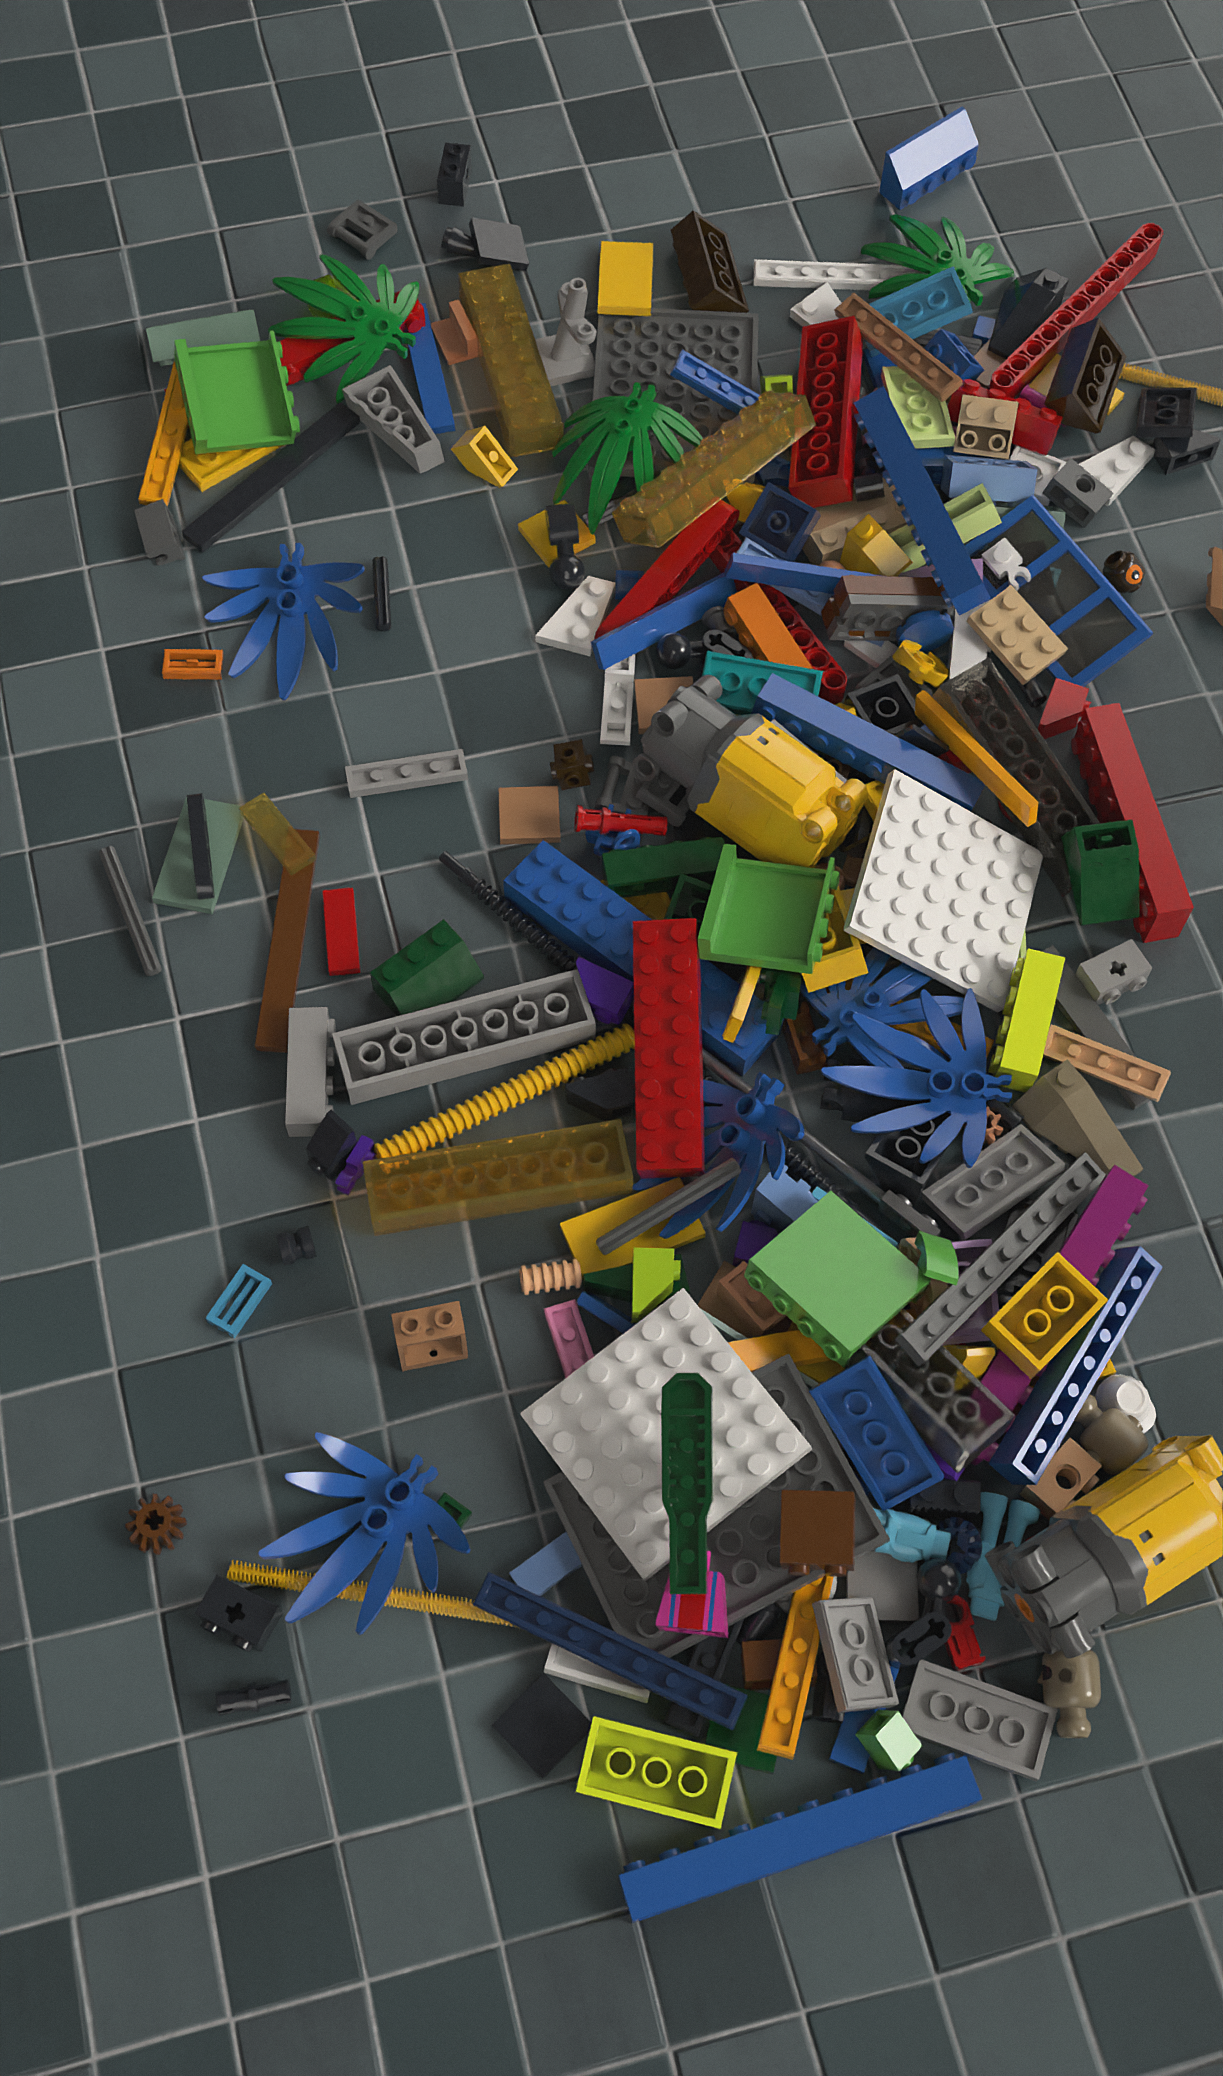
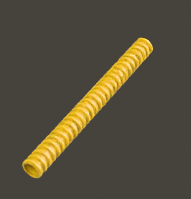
M624 1023L621 1029L618 1027L614 1028L613 1033L608 1031L604 1033V1037L599 1035L596 1037V1041L592 1039L587 1041L586 1046L581 1044L577 1050L575 1048L570 1049L569 1054L566 1052L562 1053L561 1058L557 1056L552 1058L551 1063L545 1061L542 1067L537 1065L534 1071L531 1069L527 1070L526 1075L521 1073L517 1075V1079H508L507 1084L505 1082L500 1083L499 1088L495 1086L490 1088L491 1092L485 1090L482 1092V1096L475 1095L472 1101L467 1099L462 1106L458 1103L455 1105V1109L448 1108L445 1114L440 1112L435 1119L431 1116L428 1118V1122L421 1121L418 1127L413 1125L408 1132L402 1130L401 1135L394 1134L391 1140L386 1138L383 1140V1144H374L373 1150L377 1154L381 1167L385 1170L390 1169V1164L396 1166L399 1164V1160L406 1161L409 1155L414 1157L419 1150L424 1152L428 1146L433 1148L436 1142L441 1144L444 1142V1138H453L454 1133L462 1134L463 1129L468 1131L471 1129V1125L478 1126L481 1120L484 1122L488 1121L489 1116L497 1117L498 1112L505 1113L508 1107L513 1109L516 1107V1103L520 1105L525 1103L526 1098L531 1100L535 1094L537 1096L542 1095L543 1090L546 1092L550 1091L551 1086L555 1088L560 1086L561 1081L566 1083L570 1077L572 1079L577 1078L578 1073L581 1075L585 1074L586 1069L590 1071L595 1069L596 1064L601 1066L604 1064V1061H612L613 1056L616 1058L620 1057L621 1052L626 1054L630 1051V1048L634 1050V1030L629 1024Z

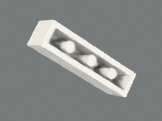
M990 600L960 616L954 608L955 616L952 618L954 631L949 643L947 666L949 670L947 675L949 676L946 679L944 706L946 707L955 705L970 697L974 698L979 707L982 699L987 700L989 682H985V676H989L991 659L986 657L987 652H991V649L966 620Z

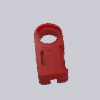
M956 1595L953 1600L946 1604L953 1603L958 1605L962 1611V1618L958 1622H950L952 1633L944 1644L952 1668L955 1671H961L969 1666L981 1665L985 1661L986 1656L980 1657L979 1655L982 1653L972 1628L975 1623L969 1606L963 1598Z

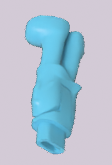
M981 1492L980 1511L983 1513L981 1530L982 1554L978 1562L975 1561L972 1569L967 1572L966 1581L969 1584L970 1590L968 1597L972 1599L970 1604L971 1614L996 1621L999 1607L1005 1606L1000 1591L1002 1586L988 1564L985 1554L995 1548L1008 1498L995 1493ZM1012 1500L1008 1510V1524L1003 1543L1012 1541L1015 1547H1018L1021 1544L1026 1527L1037 1523L1040 1509L1021 1500Z
M873 1508L890 1538L889 1542L874 1549L875 1552L889 1554L899 1561L911 1563L923 1559L927 1561L930 1557L946 1559L951 1533L936 1530V1525L931 1524L930 1527V1522L915 1515L892 1509H886L883 1512L880 1509Z

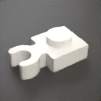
M1003 538L982 554L983 561L1000 580L1007 575L1009 586L1012 585L1016 591L1019 589V584L1014 580L1016 577L1022 576L1027 582L1031 580L1029 570L1019 566L1023 563V558L1006 538Z

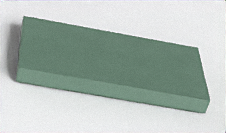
M186 796L152 900L155 904L213 915L246 810L244 806L204 799L215 898L199 900L195 884Z

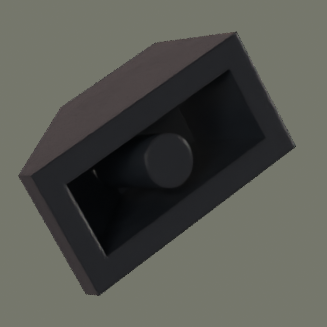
M1193 429V437H1155L1152 448L1156 449L1153 457L1165 475L1213 460L1220 444V439L1217 436Z
M332 1109L326 1113L306 1147L309 1158L307 1164L318 1176L324 1174L330 1181L345 1169L347 1165L346 1160L357 1144L354 1130Z

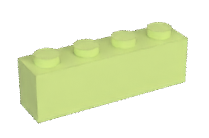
M983 483L944 504L963 544L1002 523ZM914 524L909 527L905 525L888 534L913 562L902 573L917 569L926 564L920 552L925 547L923 544L918 547L911 533L915 529Z

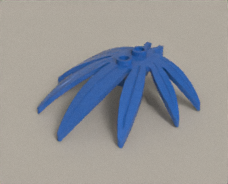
M295 543L292 559L288 555L289 549L287 546L279 544L282 559L278 568L240 569L204 575L202 577L207 584L224 589H251L231 598L207 613L205 619L210 623L237 619L252 612L266 600H270L241 644L228 674L231 678L238 677L259 658L270 641L280 616L276 668L279 697L282 701H285L290 695L301 670L306 642V614L314 640L322 657L333 672L338 668L335 638L331 626L315 598L320 596L329 605L345 612L358 613L363 609L361 604L351 594L337 586L325 583L350 581L364 572L365 567L363 564L333 562L303 566L301 560L304 557V547L301 543Z
M875 947L865 957L869 973L855 977L850 990H845V981L828 986L829 993H827L825 988L808 993L802 973H800L801 993L829 1021L825 1028H820L812 1033V1041L817 1045L821 1040L831 1038V1041L824 1045V1054L827 1057L835 1051L836 1046L850 1042L855 1050L871 1066L904 1069L893 1055L875 1044L852 1021V1016L856 1012L885 1025L925 1022L920 998L890 1006L913 993L933 978L902 963L885 974L874 985L870 986L891 958L889 954ZM932 996L947 1017L962 1014L964 998ZM900 1031L947 1061L937 1049L924 1040Z
M969 988L965 994L961 1015V1031L966 1051L963 1049L954 1027L935 999L926 989H923L920 993L922 1011L928 1028L939 1047L950 1058V1062L945 1061L936 1053L900 1031L862 1014L853 1013L852 1021L875 1044L896 1058L913 1066L928 1070L930 1073L879 1066L823 1067L821 1074L843 1086L873 1096L898 1100H929L930 1102L878 1114L852 1125L850 1130L855 1133L900 1131L921 1125L948 1112L950 1116L939 1125L928 1139L919 1162L926 1163L942 1153L955 1139L965 1123L966 1127L961 1143L962 1157L966 1167L972 1168L979 1157L985 1139L987 1124L986 1101L996 1099L999 1102L1009 1103L1012 1099V1092L1005 1093L997 1088L999 1085H1009L1012 1081V1075H1001L996 1078L986 1074L985 1035L973 989Z
M761 1072L756 1076L755 1086L748 1094L727 1085L703 1080L704 1102L721 1106L704 1107V1129L725 1123L722 1128L705 1137V1165L719 1153L705 1173L730 1158H734L740 1168H742L727 1207L716 1227V1230L719 1232L725 1230L735 1219L750 1197L761 1169L765 1142L771 1176L777 1181L785 1163V1146L779 1131L792 1141H800L804 1136V1127L801 1121L789 1111L774 1105L775 1097L781 1093L785 1085L774 1077L770 1079ZM678 1177L644 1178L632 1185V1189L639 1193ZM736 1177L676 1212L659 1236L667 1239L696 1221L720 1199Z
M316 1432L315 1438L317 1442L336 1462L346 1469L366 1477V1479L330 1472H292L285 1474L287 1482L302 1490L321 1496L333 1498L364 1497L365 1500L324 1515L287 1533L261 1549L258 1554L262 1559H275L304 1553L337 1539L359 1523H362L322 1565L285 1617L286 1622L291 1624L313 1613L334 1599L366 1569L384 1543H387L372 1574L359 1613L356 1633L361 1635L374 1621L390 1595L402 1563L407 1534H412L416 1564L425 1585L431 1593H434L437 1589L438 1559L428 1526H431L437 1537L451 1549L464 1554H468L471 1549L462 1529L453 1517L438 1503L423 1494L425 1485L432 1482L439 1474L434 1466L431 1465L427 1472L418 1475V1469L424 1462L422 1457L416 1454L410 1463V1468L399 1476L382 1461L364 1450L340 1439Z

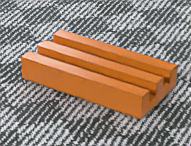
M164 649L163 679L222 680L223 650ZM198 660H215V662H198Z

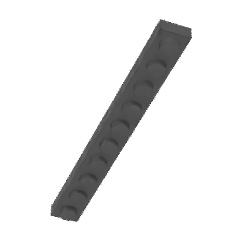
M1086 1152L1077 1157L959 1275L957 1285L950 1284L895 1339L918 1366L926 1362L1101 1183L1105 1174Z

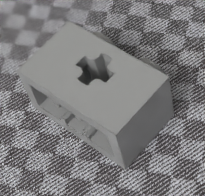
M1130 939L1081 963L1075 975L1097 1005L1102 1003L1108 1005L1119 999L1122 993L1128 990L1135 992L1147 984V978L1152 967L1135 942Z

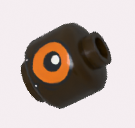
M1118 550L1107 557L1102 573L1119 593H1132L1141 587L1146 571L1133 552Z

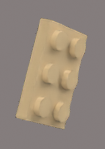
M1012 585L971 614L966 620L1022 685L1055 662L1068 650L1064 643Z

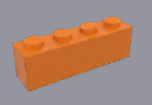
M758 583L727 598L723 609L725 620L730 626L735 627L739 634L740 643L751 651L754 659L813 669Z

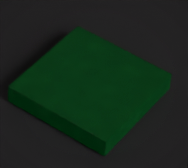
M725 1684L746 1694L748 1697L733 1731L710 1720L705 1744L737 1752L735 1765L773 1775L777 1756L757 1750L770 1695Z

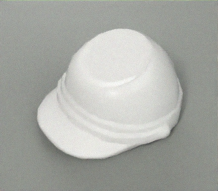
M1118 1374L1109 1376L1098 1386L1095 1399L1102 1412L1110 1408H1117L1127 1416H1134L1141 1423L1143 1433L1147 1432L1154 1425L1156 1420L1155 1407L1150 1400L1148 1391L1140 1381L1130 1376Z

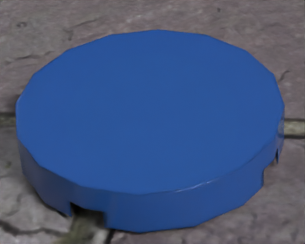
M936 610L922 611L906 619L907 624L903 627L900 624L896 630L895 637L899 646L904 640H910L921 645L922 647L919 651L924 653L946 643L953 635L954 626L947 613L942 615L940 611Z

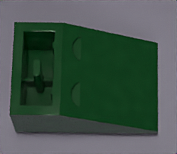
M1133 819L1078 826L1062 836L1080 926L1139 918V847Z

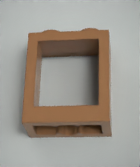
M459 1301L391 1314L402 1371L468 1358L466 1334ZM433 1350L437 1351V1355L435 1357H432L429 1354Z

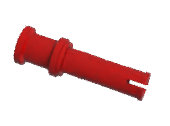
M577 805L575 809L574 831L578 833L581 830L599 831L601 835H605L609 831L625 832L630 829H636L639 834L665 836L667 832V817L611 812L607 807L595 810L584 809L582 805Z

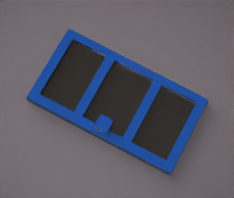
M1034 495L1002 517L1001 524L980 534L965 545L971 559H982L984 552L1003 538H1006L1023 558V563L1019 566L1029 570L1031 580L1027 582L1022 576L1016 577L1014 580L1019 584L1017 592L1068 648L1064 655L1045 668L1054 680L1058 678L1084 687L1153 635V631ZM983 561V584L990 598L993 599L1009 587L1008 576L1005 575L999 580Z

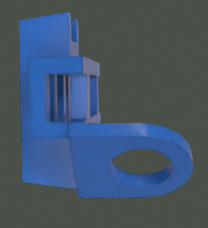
M609 804L608 809L611 812L614 811V805ZM626 809L625 814H631V810ZM630 829L625 832L609 831L606 836L601 835L599 831L586 830L585 833L587 842L595 844L594 854L602 856V853L609 852V850L602 849V846L612 850H629L640 846L641 834L636 829Z

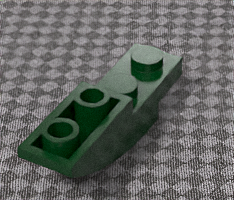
M762 967L760 984L765 985L764 997H767V1001H764L761 1020L767 1021L766 1034L778 1035L783 1018L796 1020L801 974L799 972Z

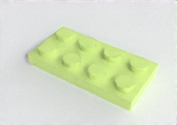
M898 366L882 367L881 377L884 388L915 449L954 447L955 434L946 400L941 402Z

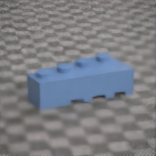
M785 1164L777 1181L772 1178L771 1172H769L756 1188L751 1210L755 1220L762 1221L769 1227L775 1228L779 1234L818 1202L809 1191L811 1186L802 1179L796 1183L785 1173L788 1169Z

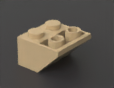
M963 395L953 452L1009 460L1018 402Z

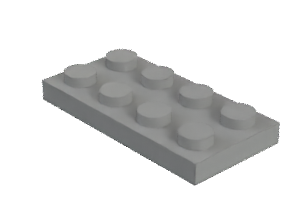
M1020 1124L982 1150L972 1168H967L965 1163H963L922 1191V1199L957 1234L966 1240L1064 1172L1065 1163L1027 1128Z
M921 1659L916 1665L902 1717L919 1739L1037 1782L1040 1778L1058 1709Z

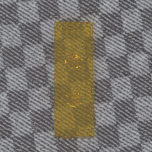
M264 792L239 807L240 814L291 876L316 860L314 852Z

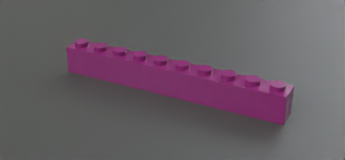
M1115 1164L1104 1176L1058 1251L1094 1287L1099 1281V1278L1095 1276L1099 1267L1106 1268L1115 1255V1251L1111 1248L1116 1239L1122 1241L1132 1225L1127 1222L1132 1213L1138 1215L1148 1200L1143 1196L1148 1185ZM1000 1349L996 1352L978 1385L970 1394L947 1432V1435L974 1452L969 1460L974 1466H977L983 1459L989 1462L999 1444L994 1442L999 1432L1006 1433L1016 1418L1012 1414L1016 1404L1023 1405L1033 1390L1029 1386L1032 1378L1030 1379ZM1049 1362L1036 1374V1376L1040 1377Z

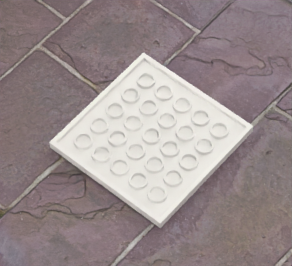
M894 769L888 774L843 931L964 995L969 988H972L977 1002L998 1013L1004 1009L1006 996L1009 995L1011 987L1009 986L1010 977L1018 958L1044 853Z
M684 1288L520 1413L644 1581L648 1580L669 1563V1517L662 1502L661 1399L662 1387L676 1373H699L713 1387V1503L707 1516V1532L812 1450L811 1445Z

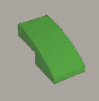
M918 1231L914 1243L921 1251L917 1266L923 1275L957 1285L959 1279L958 1262L951 1241Z

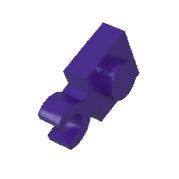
M361 1135L346 1160L347 1165L345 1169L342 1170L335 1181V1184L338 1185L337 1191L349 1195L355 1186L357 1178L360 1179L365 1170H371L377 1158V1154L373 1150L374 1141Z

